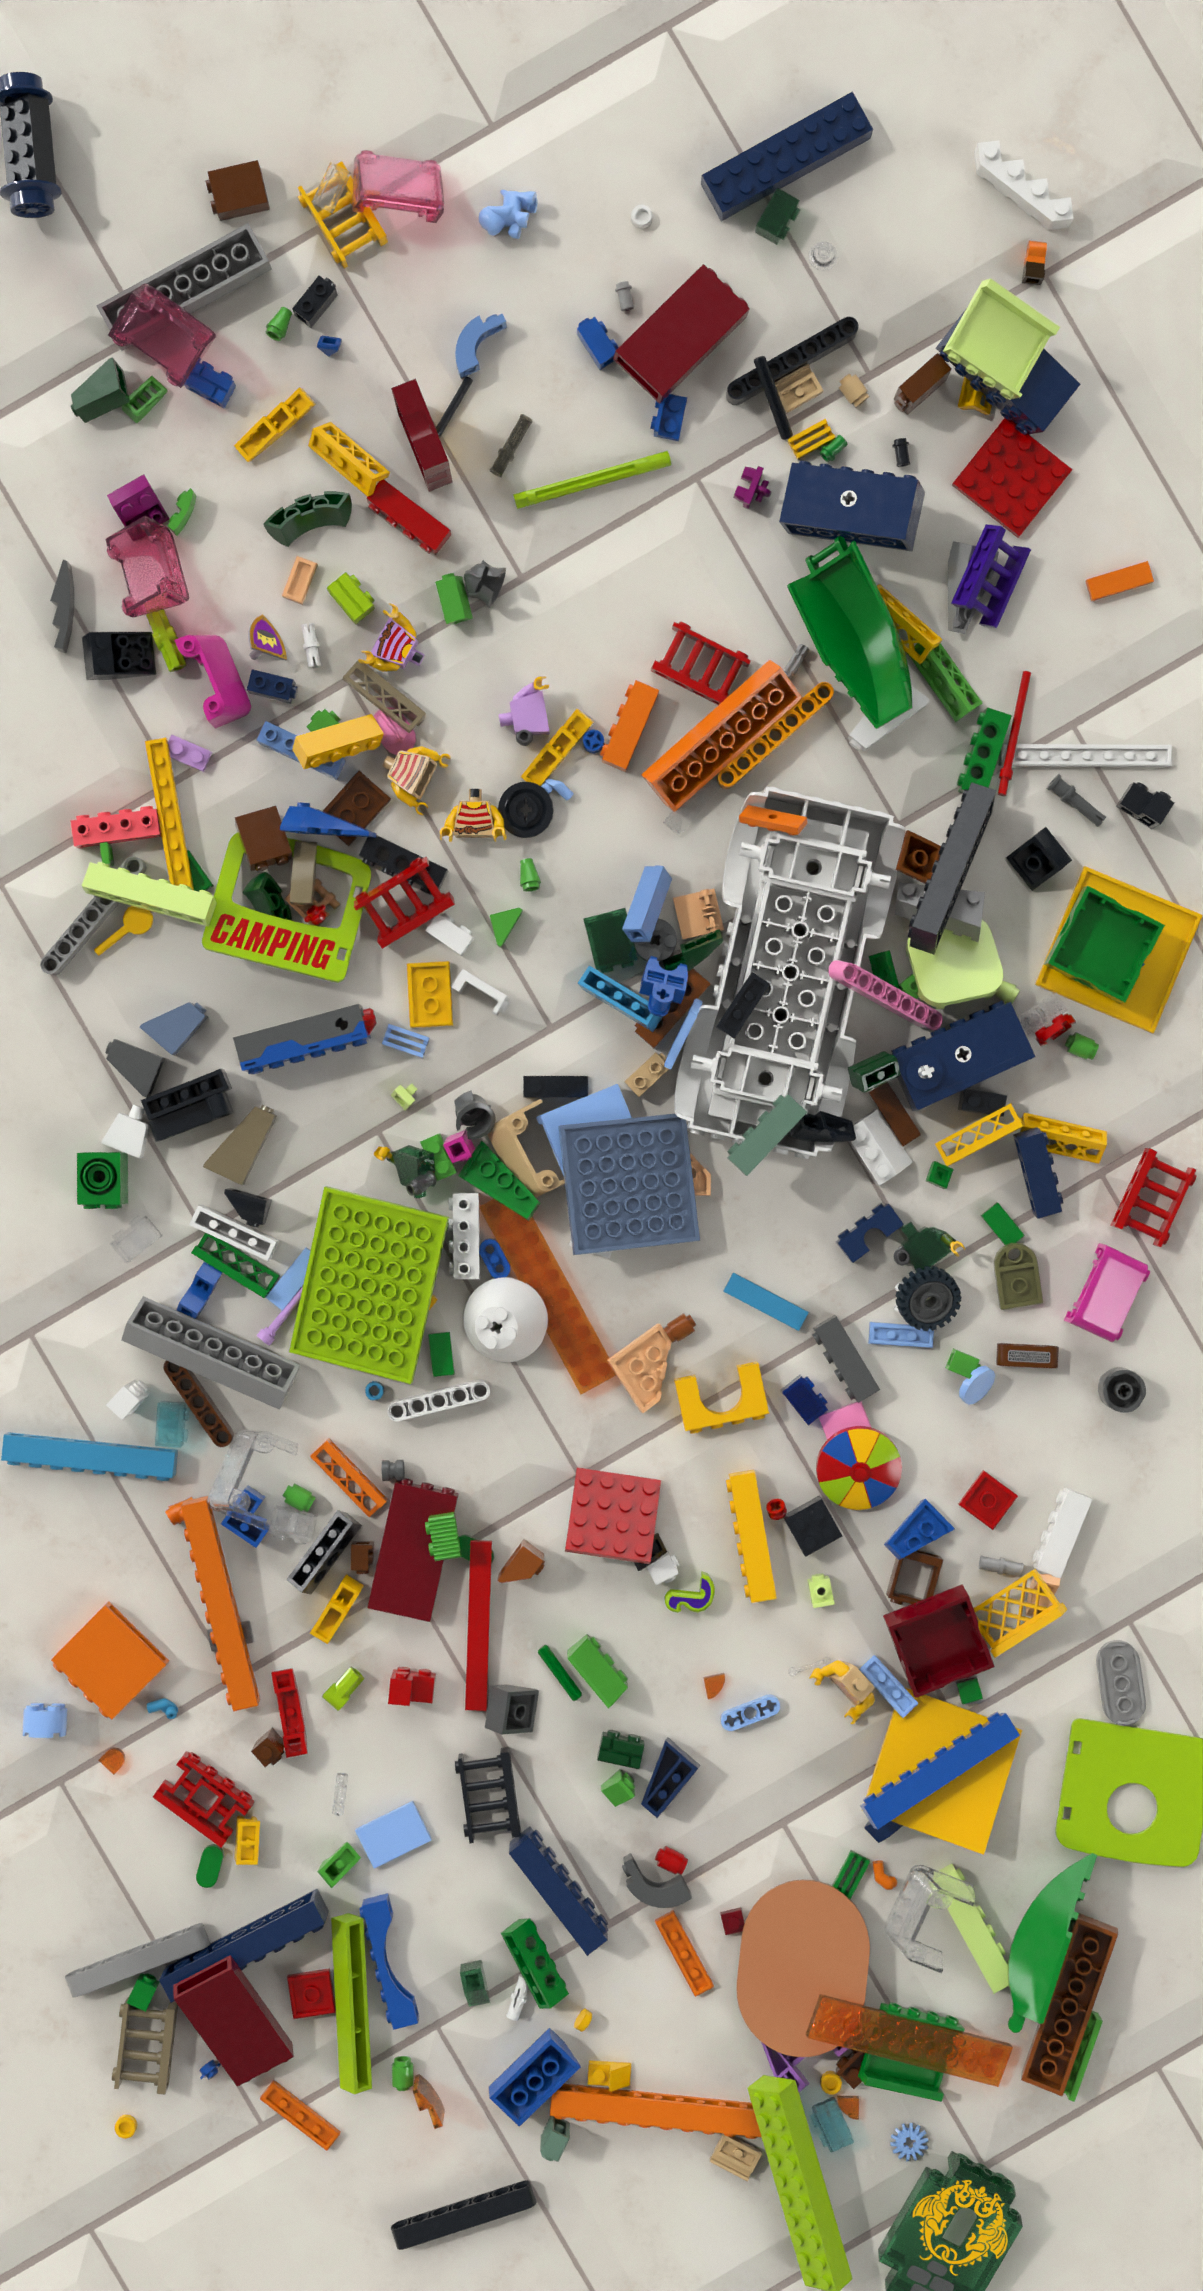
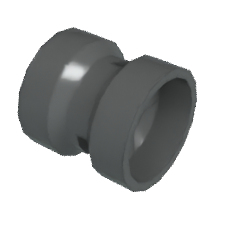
M382 1460V1481H390L393 1478L397 1481L404 1480V1460H396L395 1463L389 1460Z

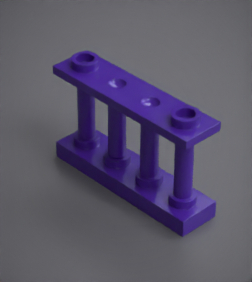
M988 524L985 525L951 604L965 609H972L973 607L983 614L979 623L981 626L997 628L1031 549L1020 546L1011 547L1002 540L1006 529L1002 526ZM998 548L1009 556L1004 567L994 560ZM989 568L1000 575L996 586L985 580ZM981 588L992 595L987 606L976 599Z

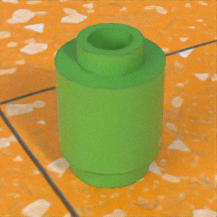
M1075 1032L1074 1035L1068 1036L1065 1046L1068 1047L1067 1052L1085 1060L1087 1058L1092 1060L1097 1053L1099 1044L1095 1043V1040Z
M295 1483L292 1487L288 1485L283 1494V1497L286 1498L284 1501L286 1504L301 1512L304 1510L307 1513L316 1498L311 1495L312 1492Z
M398 2056L394 2058V2063H392V2086L397 2088L398 2091H407L414 2084L413 2063L408 2056Z

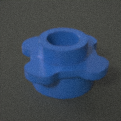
M214 2060L209 2061L199 2070L202 2074L200 2079L202 2080L207 2077L209 2080L219 2072L217 2068L221 2064H216Z

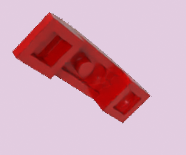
M293 1668L271 1672L282 1723V1737L286 1758L308 1754L303 1712Z

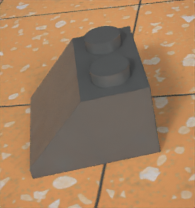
M491 1685L485 1728L501 1735L533 1732L539 1690L513 1685Z

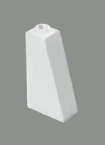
M911 685L912 709L879 729H876L864 715L848 736L849 744L858 751L860 749L865 751L924 708L930 699Z

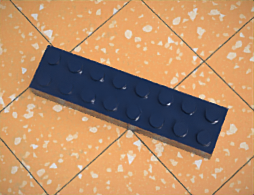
M852 91L702 174L701 186L722 222L870 140L873 128Z
M315 1889L210 1943L206 1948L186 1955L167 1965L159 1981L172 2003L175 2001L173 1993L174 1984L230 1955L239 1968L243 1970L247 1967L248 1963L252 1961L256 1963L263 1960L269 1952H279L286 1947L285 1944L291 1941L296 1943L302 1940L306 1933L310 1931L315 1933L324 1927L329 1910L318 1889Z

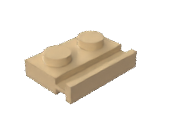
M809 364L775 382L786 414L822 394L824 391L811 371Z
M722 2134L709 2159L711 2163L748 2182L750 2174L755 2169L762 2155V2151L736 2137H728Z

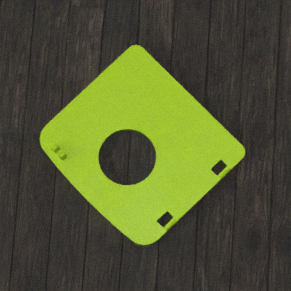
M1075 1719L1070 1729L1069 1746L1055 1827L1058 1841L1064 1847L1088 1854L1094 1853L1097 1856L1116 1860L1185 1867L1192 1864L1199 1854L1203 1829V1738L1132 1726H1120L1118 1724L1089 1719ZM1075 1741L1081 1742L1080 1754L1073 1753ZM1128 1783H1137L1147 1787L1154 1795L1157 1805L1156 1816L1147 1829L1138 1833H1124L1116 1829L1109 1820L1107 1813L1108 1800L1118 1787ZM1064 1807L1071 1808L1070 1819H1063Z

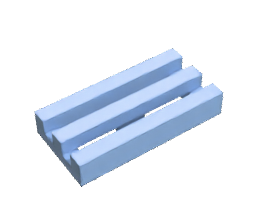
M388 1024L382 1044L423 1058L429 1037ZM395 1030L422 1039L424 1042L420 1044L391 1034V1031ZM392 1038L419 1047L421 1051L417 1052L388 1042V1039Z

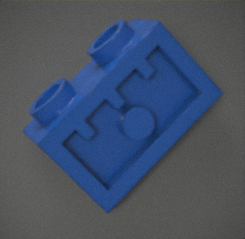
M669 394L660 404L656 401L655 408H658L657 417L653 416L650 428L654 430V437L679 442L687 397Z

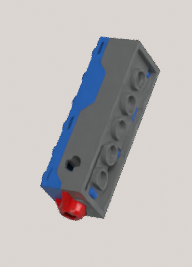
M356 1004L233 1037L242 1071L253 1075L264 1072L263 1068L269 1066V1069L283 1067L286 1061H290V1063L305 1061L304 1057L308 1055L316 1058L326 1055L325 1051L332 1050V1052L346 1050V1045L349 1044L355 1047L367 1044L366 1040L371 1039L370 1033L377 1022L373 1009H363L362 1005ZM342 1020L348 1022V1027L345 1030L339 1027Z

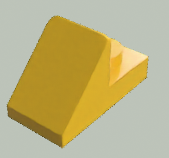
M589 2060L588 2085L609 2086V2091L611 2092L630 2086L631 2063Z

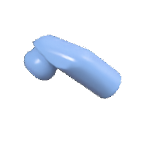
M548 778L541 785L548 793H551L552 790L557 791L566 801L574 794L563 782Z

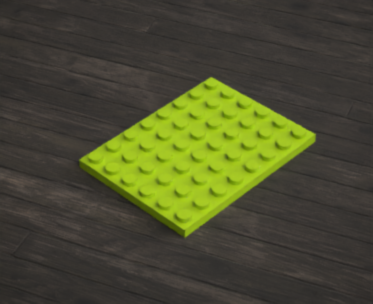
M325 1186L289 1352L412 1384L449 1217Z

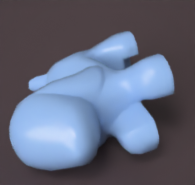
M501 190L500 193L504 197L503 206H487L483 208L479 213V223L489 235H497L503 228L509 227L508 234L510 237L519 239L522 228H527L529 213H536L537 194L535 191L517 192Z

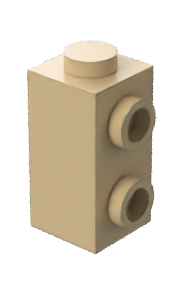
M655 1052L624 1081L638 1097L669 1070L664 1067L665 1055L663 1053L658 1055Z

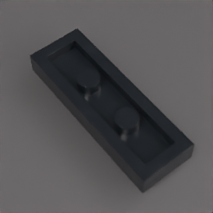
M751 972L716 1028L735 1039L770 983Z

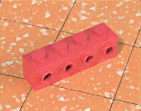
M153 806L141 807L140 811L132 812V809L119 810V814L111 815L110 812H101L97 814L98 817L89 818V815L76 816L77 820H70L73 842L77 848L99 846L100 843L105 842L114 844L162 837L157 809H153Z

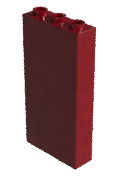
M703 264L615 351L613 360L660 404L747 318L750 308L743 298L737 297L733 293L732 288L717 277L713 269L707 268Z
M404 1478L402 1481L396 1480L368 1609L427 1622L431 1621L444 1560L435 1561L434 1556H430L429 1543H432L431 1535L426 1533L425 1522H429L428 1518L431 1515L455 1512L459 1493H455V1489L443 1487L442 1490L436 1489L433 1484L422 1482L421 1485L413 1484V1480Z
M231 1955L173 1985L175 2002L237 2087L294 2057L292 2041Z

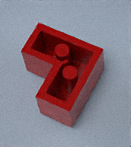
M398 1667L397 1670L393 1669L390 1678L388 1704L410 1706L411 1701L432 1703L436 1673H431V1670L419 1669V1672L410 1671L408 1667Z

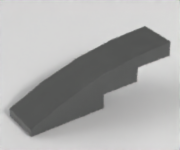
M63 560L50 601L57 606L52 624L59 629L54 647L60 652L67 653L74 617V582L71 564Z

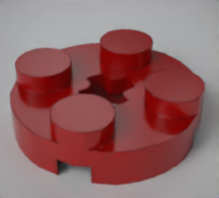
M1068 1013L1065 1015L1060 1014L1052 1020L1053 1024L1047 1028L1044 1026L1035 1033L1036 1041L1039 1045L1044 1046L1048 1044L1046 1042L1047 1039L1055 1040L1072 1027L1071 1024L1076 1023L1071 1014L1068 1015Z

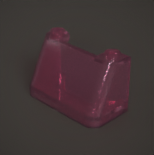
M368 150L361 151V154L356 155L354 159L352 211L363 213L364 207H371V210L374 211L380 207L418 213V217H423L425 214L426 222L437 223L444 213L441 166L434 160H425L423 162L376 155Z
M142 284L132 292L108 334L118 346L124 347L132 344L166 368L168 382L180 388L185 385L216 338L215 333L209 327L148 284Z
M143 516L105 539L109 557L121 563L129 592V596L122 599L121 607L125 615L135 618L179 606L189 600V593L174 537L165 525L147 516Z

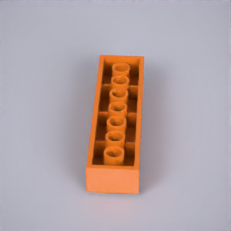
M769 660L641 775L661 801L675 812L803 697L783 669Z

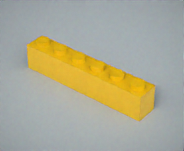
M753 1469L730 1473L729 1480H726L728 1493L732 1492L733 1500L729 1501L731 1514H736L737 1521L733 1522L735 1535L739 1534L740 1542L736 1543L738 1555H743L744 1563L740 1564L742 1577L746 1576L747 1585H744L746 1598L750 1597L751 1603L777 1599L755 1471Z

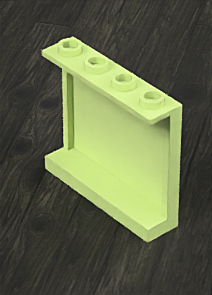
M990 278L981 282L943 352L948 355L950 361L962 364L966 367L965 370L969 374L978 375L983 379L985 385L997 388L1001 391L1000 394L1004 398L1011 400L1022 396L1019 392L1050 336L1056 335L1060 327Z

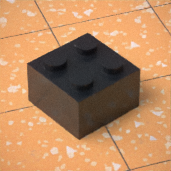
M820 1495L788 1512L784 1517L805 1557L842 1537Z

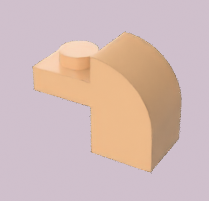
M1040 1574L1049 1589L1055 1594L1060 1586V1578L1053 1577L1050 1574ZM1033 1577L1030 1588L1037 1590L1038 1583ZM1028 1592L1027 1602L1035 1604L1036 1594ZM1040 1595V1606L1049 1607L1052 1605L1048 1597ZM1026 1607V1616L1033 1617L1034 1608Z

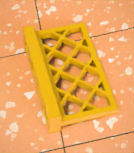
M1033 1569L974 1607L975 1612L979 1610L988 1612L987 1622L977 1617L978 1626L981 1634L991 1646L990 1652L995 1658L1058 1619L1068 1610L1063 1602L1059 1603L1036 1569ZM1032 1576L1038 1583L1037 1590L1026 1587L1028 1578ZM1011 1589L1022 1591L1020 1600L1009 1598ZM1025 1592L1036 1594L1035 1604L1024 1602ZM1040 1595L1048 1597L1052 1605L1049 1607L1040 1606ZM994 1600L1005 1601L1004 1611L993 1609ZM1009 1602L1020 1605L1018 1615L1007 1612ZM1023 1606L1034 1608L1032 1618L1022 1616ZM992 1613L1003 1615L1002 1625L991 1623ZM1007 1617L1018 1619L1016 1628L1005 1626ZM990 1627L1001 1630L1000 1638L994 1641L989 1634Z

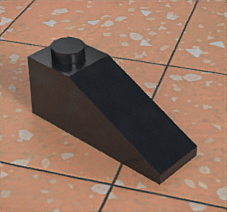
M523 1076L524 1098L588 1096V1076Z

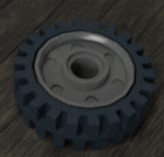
M924 1266V1270L917 1268V1273L914 1274L911 1271L908 1273L909 1278L904 1277L902 1279L904 1284L899 1283V1291H896L895 1295L897 1297L895 1299L901 1316L910 1326H914L918 1330L922 1328L923 1331H928L929 1328L932 1331L937 1330V1325L942 1328L945 1326L944 1321L949 1324L952 1321L950 1316L955 1317L957 1315L955 1309H960L961 1291L955 1280L945 1270L935 1266L932 1269L929 1266Z

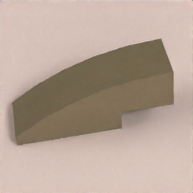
M295 841L290 903L292 905H313L317 842Z

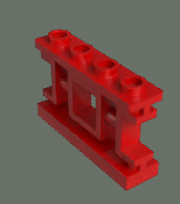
M186 1751L176 1764L184 1771L174 1785L165 1779L153 1795V1798L222 1848L234 1830L226 1824L236 1810L245 1816L253 1806L254 1800L245 1790L240 1791L237 1789L232 1780L218 1775V1771L213 1766H206L200 1761L201 1758L197 1754ZM192 1768L202 1775L196 1785L185 1778ZM179 1785L190 1792L184 1801L173 1794ZM201 1785H204L218 1796L209 1810H206L192 1799ZM226 1793L236 1800L230 1810L220 1803ZM214 1810L224 1817L218 1827L208 1820Z

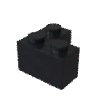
M1133 782L1128 786L1116 807L1148 828L1153 829L1162 824L1175 802L1170 800L1171 796L1163 791L1150 793L1148 787L1144 784Z

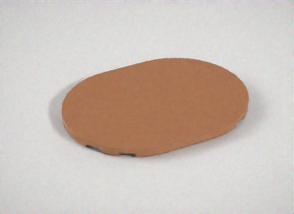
M802 1879L785 1882L770 1889L760 1897L749 1912L744 1924L737 1976L739 2008L751 2032L763 2044L785 2055L812 2057L835 2049L854 2031L864 2009L870 1956L868 1929L856 1905L837 1888L815 1880Z

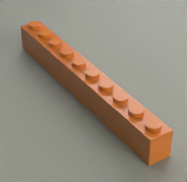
M205 1496L184 1501L181 1509H179L181 1521H185L187 1528L184 1529L185 1539L191 1544L192 1550L189 1553L192 1563L195 1562L196 1581L201 1583L202 1591H200L202 1603H206V1621L208 1624H211L213 1630L210 1632L212 1643L217 1646L216 1660L218 1665L221 1664L222 1683L227 1685V1703L229 1706L232 1705L233 1712L258 1706L260 1695L245 1642L210 1498Z
M565 2083L551 2096L550 2116H554L556 2119H566L568 2117L575 2118L581 2122L596 2120L601 2124L617 2122L622 2126L636 2124L642 2128L656 2126L663 2130H672V2128L681 2129L684 2132H693L695 2130L702 2131L708 2135L723 2133L728 2137L744 2135L749 2139L761 2137L754 2109L750 2102L623 2089L611 2092L609 2088Z

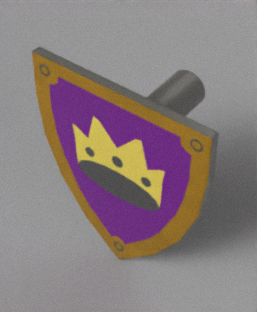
M263 614L257 617L249 629L250 649H253L249 654L251 659L256 660L264 653L287 661L283 641L276 629Z

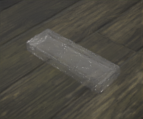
M711 779L677 811H672L663 823L680 836L721 786Z

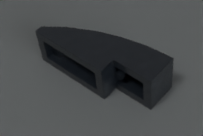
M819 1111L815 1115L805 1114L790 1130L791 1137L814 1142H846L856 1139L851 1120L823 1111Z

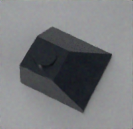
M233 1188L225 1189L224 1194L241 1219L247 1220V1225L259 1227V1224L264 1225L266 1223L272 1199Z

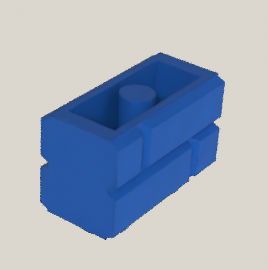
M194 361L190 372L184 380L186 389L225 408L236 388L232 380L233 377L224 371H221V373L214 371V367L205 361H202V363Z

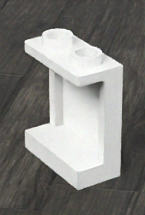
M462 969L452 985L453 990L461 994L468 983L498 1001L492 1011L493 1014L498 1016L499 1012L503 1014L509 1005L507 995Z

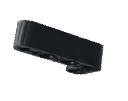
M222 1092L148 1123L155 1141L159 1142L234 1113L227 1093Z

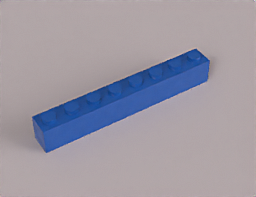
M993 1713L987 1718L988 1722L981 1725L979 1723L970 1729L971 1733L967 1736L960 1735L952 1741L953 1745L947 1749L945 1746L938 1749L934 1753L936 1756L928 1760V1758H925L917 1763L918 1768L912 1772L910 1770L903 1772L899 1775L900 1780L894 1784L892 1781L881 1787L882 1791L877 1795L872 1793L863 1799L865 1803L860 1805L873 1828H881L1019 1737L1020 1734L1006 1713Z

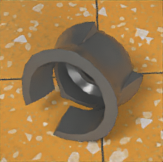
M483 560L482 563L476 564L470 570H467L464 574V581L468 597L480 599L490 608L501 590L506 568L492 567Z
M471 1090L463 1093L454 1101L457 1131L460 1130L461 1125L473 1126L466 1128L468 1140L481 1138L492 1131L496 1121L495 1113L491 1109V1105H487L481 1096L472 1094Z

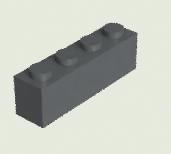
M836 1315L813 1327L815 1333L812 1336L818 1345L823 1344L826 1349L823 1354L829 1364L833 1362L837 1370L834 1372L840 1382L845 1381L848 1386L845 1391L851 1400L855 1399L859 1403L880 1390Z

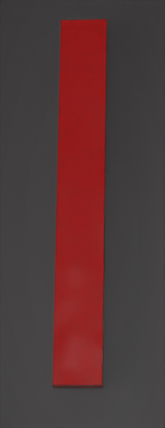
M471 1540L465 1710H487L492 1541Z

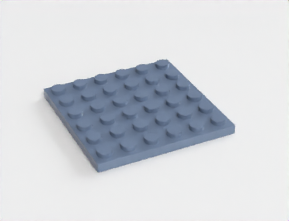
M676 1114L558 1126L573 1255L700 1241L685 1119L676 1116Z

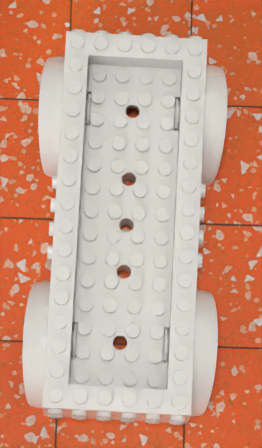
M766 787L763 793L751 792L746 798L739 815L748 805L807 817L808 824L798 835H789L786 832L769 831L763 827H750L748 824L739 822V816L737 818L726 858L722 887L724 903L735 907L736 911L733 923L729 922L726 934L730 935L729 942L724 943L722 955L725 956L724 964H719L717 972L720 982L713 989L712 997L716 998L714 1006L702 1005L699 1008V1013L684 1044L676 1081L675 1113L676 1116L688 1120L687 1128H691L690 1133L704 1135V1132L712 1133L711 1138L725 1140L726 1136L732 1138L733 1143L740 1144L745 1139L742 1135L750 1127L755 1128L760 1123L757 1119L765 1111L770 1112L775 1107L772 1103L780 1095L784 1097L786 1094H789L807 1111L806 1114L815 1115L819 1111L842 1117L850 1082L848 1067L853 1065L857 1042L855 1039L844 1035L854 991L833 980L829 976V966L833 961L839 960L853 963L860 967L866 938H881L898 872L896 867L905 833L904 826L893 823L894 816L880 811L866 810L863 807L848 806L841 802H831L819 797H809L797 792H787L775 787ZM814 862L818 865L819 871L817 874L811 875L807 872V865ZM800 925L804 928L803 936H797L794 933L795 926ZM790 967L794 970L795 976L793 979L785 976V968ZM753 972L770 983L736 1038L733 1039L716 1028L750 973ZM780 1009L785 1012V1019L783 1021H778L775 1018L776 1010ZM765 1072L771 1076V1081L768 1085H762L759 1082V1075ZM789 1131L774 1147L773 1152L788 1155V1151L795 1152V1157L809 1159V1156H817L818 1150L832 1151L835 1142L801 1140L791 1137Z

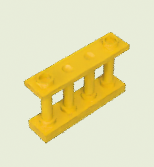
M341 161L335 165L336 174H334V178L307 194L303 187L299 186L300 196L297 198L304 209L306 207L309 209L333 249L331 255L337 264L341 263L345 269L348 267L345 259L347 255L372 240L373 242L378 241L380 246L388 243L386 233ZM338 185L340 187L345 186L348 191L345 193L346 196L323 210L316 211L312 204L313 200ZM349 204L357 206L358 211L356 215L328 231L322 220ZM360 222L367 223L370 228L367 230L368 233L339 249L334 241L335 237Z

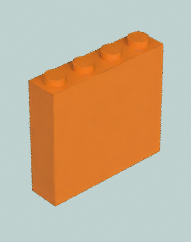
M109 1601L51 1659L54 1668L58 1672L66 1674L69 1677L68 1681L75 1688L79 1687L84 1692V1697L89 1702H94L99 1707V1712L111 1720L169 1662Z

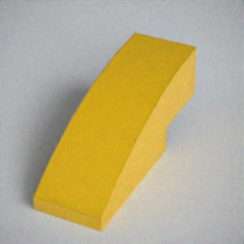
M346 1574L310 1634L328 1644L364 1585Z

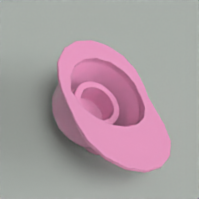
M381 710L374 714L375 720L384 733L381 743L385 749L397 755L401 750L407 751L414 747L416 742L414 730L408 733ZM402 714V720L406 722L408 725H410L404 717V715Z

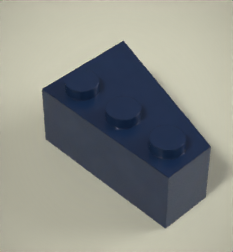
M668 1737L664 1742L641 1805L656 1818L661 1815L700 1767L699 1763Z

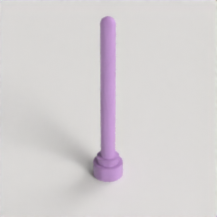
M303 1286L269 1327L266 1326L265 1329H261L257 1334V1337L270 1346L275 1340V1332L299 1304Z

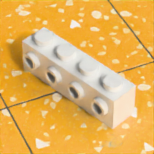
M453 1193V1198H449V1210H453V1219H449V1232H453V1240H449V1253H453V1262L449 1263L450 1275H454V1279H480L479 1193Z

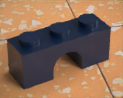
M878 1204L871 1210L873 1214L867 1218L865 1216L861 1217L854 1223L856 1227L850 1231L846 1229L837 1236L839 1238L836 1241L837 1245L851 1263H854L870 1251L864 1242L865 1233L869 1229L878 1228L885 1237H888L904 1225L889 1204Z

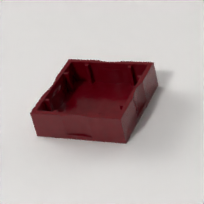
M416 378L391 388L397 413L428 491L430 492L453 483L448 458Z
M963 1584L883 1615L906 1679L915 1698L943 1688L953 1681L968 1678L995 1667L986 1641L979 1630L978 1619L970 1597Z

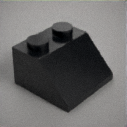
M1044 827L1006 857L1032 891L1072 861L1047 827Z

